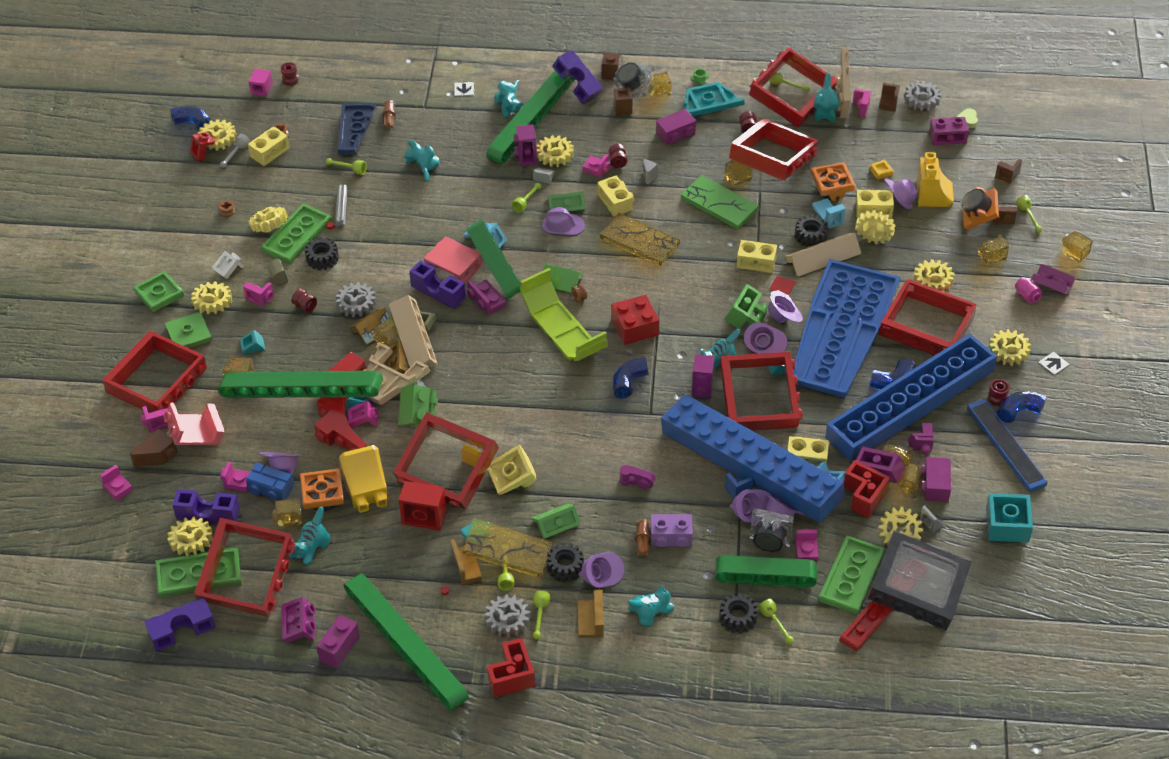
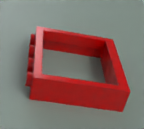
M788 47L783 53L780 52L775 61L772 60L766 70L763 69L757 79H753V82L749 85L751 89L748 95L799 128L817 109L813 104L816 94L800 111H797L764 89L763 86L785 63L822 88L824 87L827 72ZM831 75V89L834 90L837 78Z
M763 118L732 142L729 159L785 181L817 155L818 140ZM763 138H766L799 153L785 163L750 148Z
M907 279L881 321L879 335L935 356L963 338L975 316L977 304ZM908 297L965 317L951 342L894 321Z
M149 331L102 381L106 393L143 410L142 407L146 406L148 413L166 409L170 403H175L179 400L183 393L194 384L195 380L205 372L207 366L204 355ZM155 349L190 365L157 402L121 386Z
M790 352L721 356L720 371L726 417L751 431L798 428L799 420L803 419L802 409L798 408L800 394L795 389L798 382L797 375H793L795 361L791 359ZM785 365L792 413L737 417L731 369Z
M426 412L393 474L397 482L404 485L405 481L434 485L406 473L430 428L481 448L483 452L460 495L444 489L445 500L450 506L467 509L499 447L493 439Z
M220 518L194 593L197 600L205 598L206 603L270 617L271 611H274L276 608L277 600L275 598L277 592H280L283 586V573H286L289 567V555L295 549V542L291 534ZM230 532L283 544L263 606L209 594Z

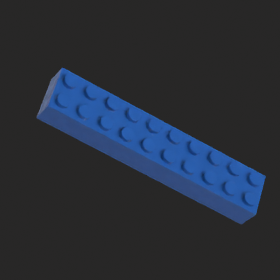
M968 334L827 423L825 439L829 440V443L852 463L857 459L862 447L874 449L992 373L995 368L997 355L973 335Z
M686 394L661 417L663 434L744 480L751 477L754 486L767 491L773 497L819 523L844 498V482Z

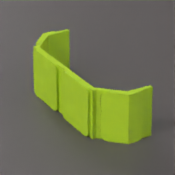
M550 268L521 281L520 293L529 310V314L569 361H579L608 347L606 332L591 337L559 300L551 282Z

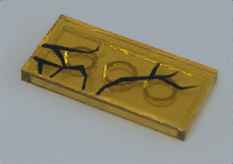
M618 213L600 233V239L660 266L680 245V239L621 213Z
M474 518L462 554L541 578L547 561V553L550 551L552 542Z

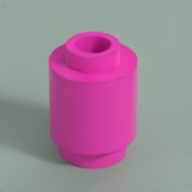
M1020 278L1015 284L1016 292L1029 304L1036 303L1041 299L1042 290L1029 278Z

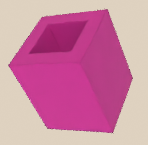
M255 68L249 79L250 93L267 97L273 85L272 73L270 70Z

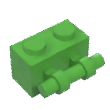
M746 284L736 297L724 320L738 329L745 322H748L749 326L754 323H761V319L766 316L768 308L765 303L761 305L757 303L762 293Z
M419 385L401 387L398 426L415 429L418 428L426 412L435 415V405L438 403L436 391Z

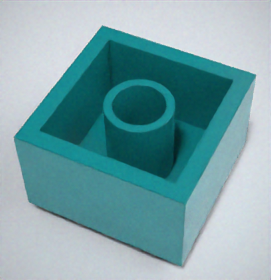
M989 493L986 505L988 541L1030 542L1033 530L1030 495Z

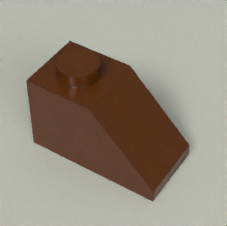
M604 53L601 63V79L617 80L616 75L623 62L621 54Z
M158 429L130 452V456L135 467L164 465L167 461L174 458L178 450L173 439Z

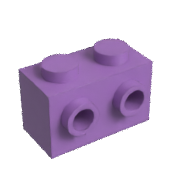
M651 514V546H692V514Z

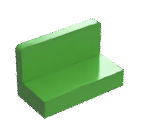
M583 191L547 196L549 211L557 207L564 208L567 211L586 209Z
M544 264L543 269H551V282L554 289L572 293L571 288L573 286L577 287L578 280L582 279L584 273L551 264Z
M565 504L532 517V521L537 523L541 536L544 539L581 524L575 505Z

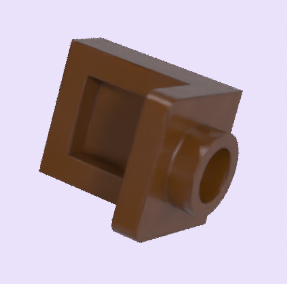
M998 206L999 217L992 220L993 224H1015L1017 207Z

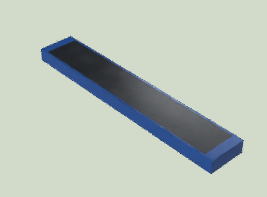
M982 399L969 404L967 407L969 413L1028 492L1046 487L1047 480L988 402Z

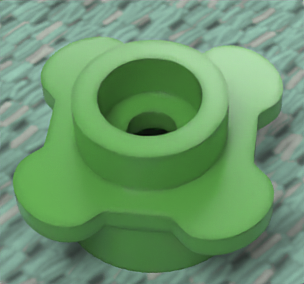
M702 68L695 69L693 76H690V80L698 84H705V81L710 78V74Z

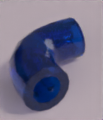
M186 105L170 109L174 125L187 122L194 123L200 131L201 127L204 128V124L209 125L210 121H212L205 110L196 106Z
M646 357L627 361L616 370L613 376L612 387L617 398L622 399L631 396L633 393L632 380L638 377L649 376Z
M900 359L896 364L895 370L892 372L874 369L869 387L881 390L916 368V365L909 359Z
M1030 391L1015 392L1007 396L1000 404L997 416L1003 422L1012 423L1017 414L1022 410L1041 414L1047 396Z

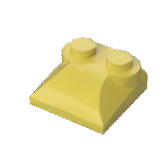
M520 445L492 460L488 468L499 495L519 486L529 487L536 480V473Z

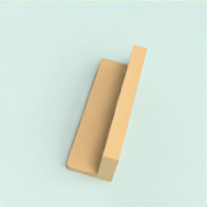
M847 233L785 256L786 263H793L796 275L801 276L826 267L829 259L843 261L861 254L856 234Z
M406 295L390 303L389 307L409 367L416 360L431 368L438 365L416 300Z

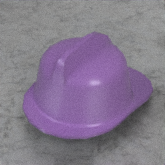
M886 178L885 182L893 191L896 199L903 207L910 210L912 202L917 197V189L912 180L902 179L894 183Z
M557 207L547 211V217L542 222V228L549 234L577 235L584 230L585 223L579 216L569 214L566 209Z
M773 291L771 293L768 312L776 322L784 323L787 320L801 322L803 320L801 313L788 295L780 291Z
M754 323L745 331L744 342L755 353H776L786 350L787 338L785 334L774 327L764 323Z
M259 452V455L268 457L271 468L293 474L297 467L298 456H302L278 452Z
M744 490L734 498L733 503L729 507L733 508L734 514L742 521L759 522L760 520L768 519L765 517L766 506L770 498L767 494H771L764 490Z
M767 494L770 498L766 506V518L786 523L796 513L803 514Z
M613 552L595 554L583 563L581 572L578 574L583 577L586 583L594 587L611 586L619 583L622 579L624 564L622 559Z

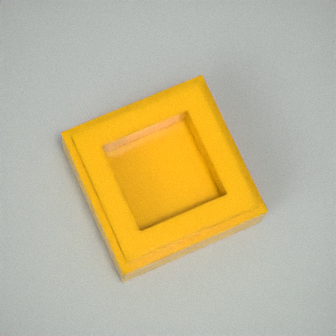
M886 160L869 166V170L877 180L892 176L894 172Z
M466 444L461 448L462 461L475 467L482 452Z

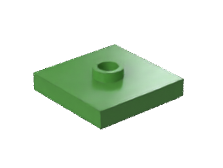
M166 271L133 287L134 292L152 313L185 296L184 291Z
M200 312L165 323L170 339L187 348L212 341L210 332Z

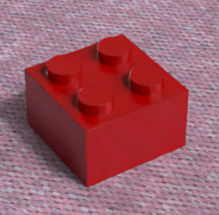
M647 295L611 304V320L624 345L659 336L660 320Z
M405 481L398 500L402 525L441 531L447 513L444 487Z

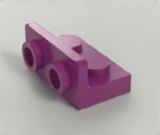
M1041 264L1037 274L1033 273L1031 278L1034 282L1064 294L1070 293L1076 279L1075 276L1045 264Z
M487 279L476 285L471 280L467 281V294L469 298L474 299L479 309L483 310L487 315L507 306L506 300Z
M303 596L282 604V640L286 643L304 636L310 641L315 640L316 625L314 614L316 610L313 603Z

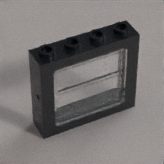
M893 531L867 599L947 631L953 619L972 561Z

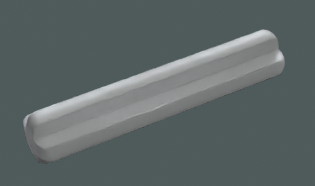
M345 184L338 185L335 215L337 226L345 225L347 186Z

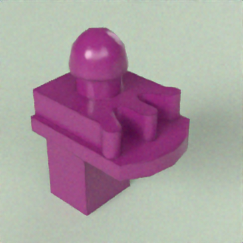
M922 423L921 433H912L909 436L908 443L913 447L914 451L921 450L926 455L933 449L934 434L932 423Z

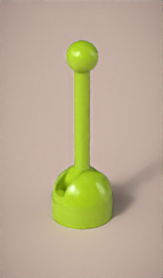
M779 72L770 79V84L778 86L781 83L803 89L805 92L810 91L809 86H802L784 80L783 75Z
M331 158L326 160L327 165L335 164L350 167L354 173L364 175L367 168L366 162L360 160L355 161L353 164L333 161Z
M535 183L534 188L524 198H516L511 203L513 210L517 213H522L527 207L526 200L536 190L541 188V184Z
M1021 196L1016 200L1017 207L1021 211L1027 212L1035 226V231L1037 233L1042 232V227L1037 224L1029 210L1032 205L1031 200L1028 196Z
M507 547L501 548L502 554L508 551ZM507 554L503 556V574L498 577V588L504 591L511 590L514 587V578L507 570Z
M536 591L533 596V603L538 608L536 629L533 633V638L536 640L541 637L539 631L542 609L547 607L550 602V594L545 591Z
M772 599L763 601L758 606L761 614L765 617H772L785 636L786 643L792 644L794 642L793 637L788 635L775 616L777 607Z

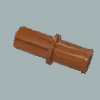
M391 100L384 102V111L382 113L384 127L388 130L394 127V119L396 117L394 112L395 103Z
M640 519L636 523L637 534L635 535V541L637 542V554L640 557L648 555L649 542L651 541V535L649 534L650 524L645 519Z

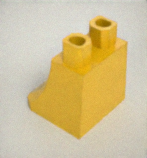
M926 152L924 157H920L916 180L918 206L950 207L954 203L952 182L941 172L936 153Z
M372 445L342 453L339 457L342 479L353 507L357 508L359 513L368 511L369 504L376 503L379 508L387 506V486L378 448Z

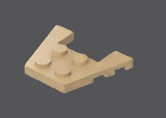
M849 47L841 48V74H836L835 77L837 78L835 91L839 99V107L836 110L839 111L840 118H847L851 101L850 79H848L849 62L847 59Z
M379 342L376 346L377 351L375 355H371L369 358L370 364L363 371L379 372L383 376V381L379 394L376 397L366 398L379 405H383L399 394L401 387L412 385L431 370L427 365L417 360L404 374L383 365L393 351L390 347Z

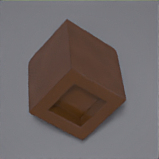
M883 83L879 109L896 111L900 85Z
M630 87L614 89L616 116L633 113V97Z
M1018 159L1014 166L1000 161L997 164L995 178L1011 184L1020 173L1022 159Z

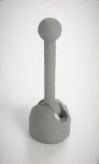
M239 134L236 138V147L224 161L220 162L222 168L227 166V162L238 149L248 147L250 139L246 135Z

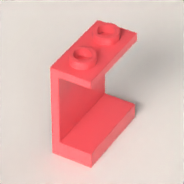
M446 236L424 257L425 263L454 275V278L464 283L482 266L481 254Z
M170 403L168 410L164 413V421L169 427V435L172 437L175 445L220 444L225 431L214 404H207L203 415L178 414L174 403Z

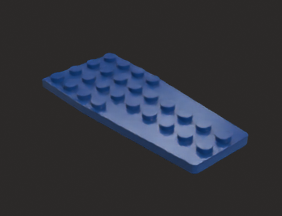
M829 259L815 292L795 360L793 375H797L798 386L839 397L847 396L880 331L881 321L892 304L900 283L899 276Z

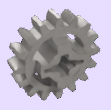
M916 81L915 85L910 83V86H906L904 92L905 103H908L909 107L914 106V110L920 108V111H923V109L929 111L930 107L935 109L936 105L939 106L941 101V90L937 89V85L931 86L932 82L925 84V81H922V83Z
M357 282L356 285L350 283L349 287L343 286L344 290H338L339 294L336 295L337 308H339L340 312L345 311L346 316L352 314V317H355L356 314H359L361 317L363 312L369 314V309H374L376 294L372 287L367 288L366 283L362 286L360 282Z
M505 594L504 599L497 596V602L491 600L490 606H486V613H484L487 628L491 627V633L498 631L499 637L503 633L506 634L507 638H510V633L518 636V630L524 632L525 626H529L530 611L528 604H524V599L517 601L516 595L512 599L509 598L508 594Z

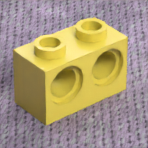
M274 126L248 144L250 157L263 166L290 149L288 136Z
M617 175L598 182V196L614 217L633 210L634 196L626 189L625 183L620 181Z
M857 190L855 201L856 218L860 217L861 213L865 214L867 210L870 213L873 210L876 213L882 211V215L888 214V218H892L894 208L893 191Z
M741 240L737 255V268L773 273L777 245Z
M789 436L788 451L816 467L821 462H825L827 465L829 440Z

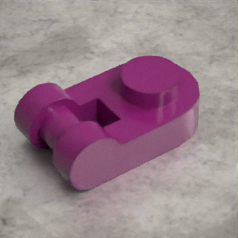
M629 465L620 467L619 481L622 485L633 484L642 489L653 487L656 480L653 473Z

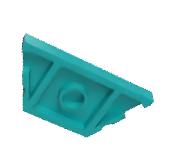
M720 82L688 88L684 101V109L692 117L745 105L743 97H736L734 91L726 88Z

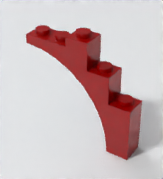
M350 352L328 371H363V369H366L365 360ZM321 397L316 401L317 412L321 417L314 424L316 439L328 446L336 443L339 447H343L348 451L367 447V444L355 434L346 419V401L349 397Z

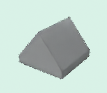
M645 159L642 161V173L646 184H650L658 177V164Z

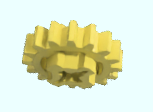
M217 119L214 123L210 121L209 125L204 124V128L201 127L200 132H198V134L208 132L215 140V144L208 145L209 150L213 148L216 151L219 148L225 149L226 145L231 146V142H235V138H237L235 126H232L231 122L226 124V120L219 122V119Z
M551 135L550 139L545 137L544 141L540 140L539 145L536 146L539 162L543 161V165L549 163L550 167L553 164L559 167L560 163L566 165V161L570 162L573 157L574 146L571 145V141H567L566 137L560 139L559 135L557 138Z
M267 207L253 215L254 217L250 218L249 224L252 231L259 232L262 230V232H271L273 229L281 227L284 224L283 222L287 221L288 215L285 208L278 207L275 209V207Z
M867 210L865 214L861 213L860 217L857 218L855 230H858L857 235H862V240L868 239V243L874 241L875 244H878V241L884 244L885 240L890 241L894 235V220L888 219V214L882 215V211L876 213L873 210L870 213Z
M931 259L930 263L925 260L923 265L919 263L918 268H915L913 280L944 292L945 289H950V285H953L954 273L952 272V267L947 268V263L942 265L940 260L937 263L933 259Z
M207 282V285L201 284L200 289L195 288V292L191 294L192 305L195 307V310L199 309L200 313L207 311V314H210V312L217 314V311L223 312L224 307L229 308V303H232V292L229 290V286L224 287V283L217 285V282L213 284Z
M1007 329L1006 333L1000 330L999 335L994 333L993 338L990 339L989 350L997 355V362L1003 361V365L1007 362L1011 366H1013L1014 362L1020 365L1021 360L1025 362L1030 355L1031 344L1028 343L1029 339L1023 338V333L1018 335L1016 330L1013 333H1010L1009 329Z
M903 507L899 511L892 508V514L886 511L884 514L886 519H880L883 525L878 526V530L883 531L879 534V538H885L883 544H888L893 531H896L897 527L900 528L902 526H905V529L899 533L920 541L921 536L918 534L922 533L923 529L918 528L922 524V521H916L918 514L916 513L912 516L910 514L911 509L909 508L907 512H904ZM888 523L891 527V532L889 534L887 532ZM912 524H913V527H914V534H913V536L911 535L912 533L910 532V527H911Z
M192 517L189 521L187 518H184V522L177 521V526H171V532H168L169 546H171L173 552L177 551L178 555H181L183 552H185L186 556H189L191 552L197 555L198 550L204 552V546L210 547L209 541L213 540L212 528L209 527L208 522L203 523L202 518L198 521L195 520V517Z

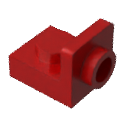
M208 132L192 135L190 153L197 161H203L207 151L206 146L215 144V140Z

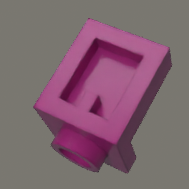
M854 89L853 103L858 104L857 109H860L859 116L866 117L871 91Z
M605 154L602 159L590 156L583 165V172L601 178L610 169L609 155Z
M249 282L243 286L245 299L261 307H264L274 296L272 284L269 282L263 288Z
M368 401L348 409V423L351 428L366 422H370L374 427L378 426L379 412Z
M142 407L144 412L141 415L143 426H148L149 433L158 429L168 428L167 423L164 421V413L168 408L148 413L147 407Z
M227 462L226 467L221 470L220 479L223 480L225 489L247 492L246 478L250 472L233 469L232 462Z
M116 465L100 475L103 488L116 501L133 491L132 485L120 474L119 468Z
M797 530L795 540L797 559L818 562L817 530Z

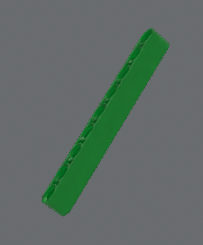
M554 70L487 149L486 157L504 164L514 153V147L517 146V144H514L513 134H516V126L533 124L535 128L576 79L570 76L562 79Z
M376 371L227 372L222 377L218 393L225 398L376 397L379 394L383 376Z
M363 573L343 584L346 593L449 711L454 710L469 700V695L461 683Z

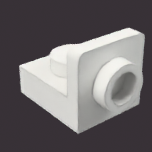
M224 251L212 266V269L228 279L237 266L243 268L244 265L240 262L241 258L233 252L230 255Z

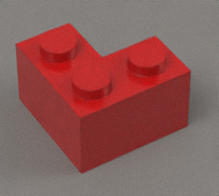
M854 460L844 476V489L854 493L851 510L869 519L887 494L890 477Z
M523 638L502 643L504 662L487 666L488 682L494 698L535 687V673Z

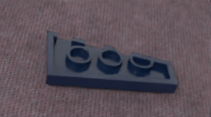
M342 103L338 155H356L377 108L376 103Z

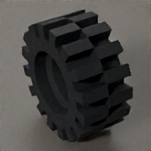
M805 215L804 219L800 217L795 225L796 241L800 242L802 246L806 244V247L825 242L828 232L827 222H824L823 218L819 219L820 216L814 218L813 215H810V217ZM806 230H814L816 232L811 233Z
M319 237L320 240L315 238L313 239L314 242L310 240L308 242L309 245L306 244L305 246L306 262L314 270L316 267L320 271L321 268L327 270L328 266L332 268V264L336 265L339 260L336 242L334 243L332 239L329 241L327 237L325 240H323V237ZM321 252H325V253H326V254H324V255H316V254L321 253Z
M562 543L561 547L559 544H556V549L552 547L550 552L548 551L547 571L550 573V576H554V580L557 581L561 578V582H565V579L571 582L572 577L575 580L578 578V573L581 572L584 563L582 550H579L578 546L573 548L572 543H569V546H566V543ZM562 559L573 561L568 566L559 565L557 562Z
M738 593L737 597L734 594H731L730 598L726 596L724 601L722 600L719 611L721 626H725L726 631L732 629L734 634L736 630L739 631V634H743V630L746 633L749 632V628L753 629L754 624L757 622V604L754 603L752 598L748 600V595L741 597V593ZM742 610L746 613V616L738 618L732 616L730 612Z

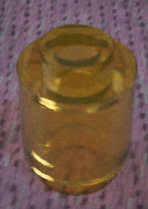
M887 444L883 449L885 452L899 454L904 468L910 466L912 462L910 451L895 444Z
M907 464L904 467L898 482V488L903 493L913 494L917 492L921 478L918 466Z

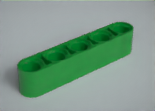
M480 219L468 227L466 231L507 298L510 299L520 292L521 282L487 226Z
M722 555L716 558L715 579L721 583L813 587L817 584V563L806 559Z

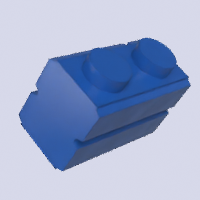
M259 463L254 465L252 472L246 478L247 488L252 494L267 496L272 501L279 500L285 502L294 487L293 474Z

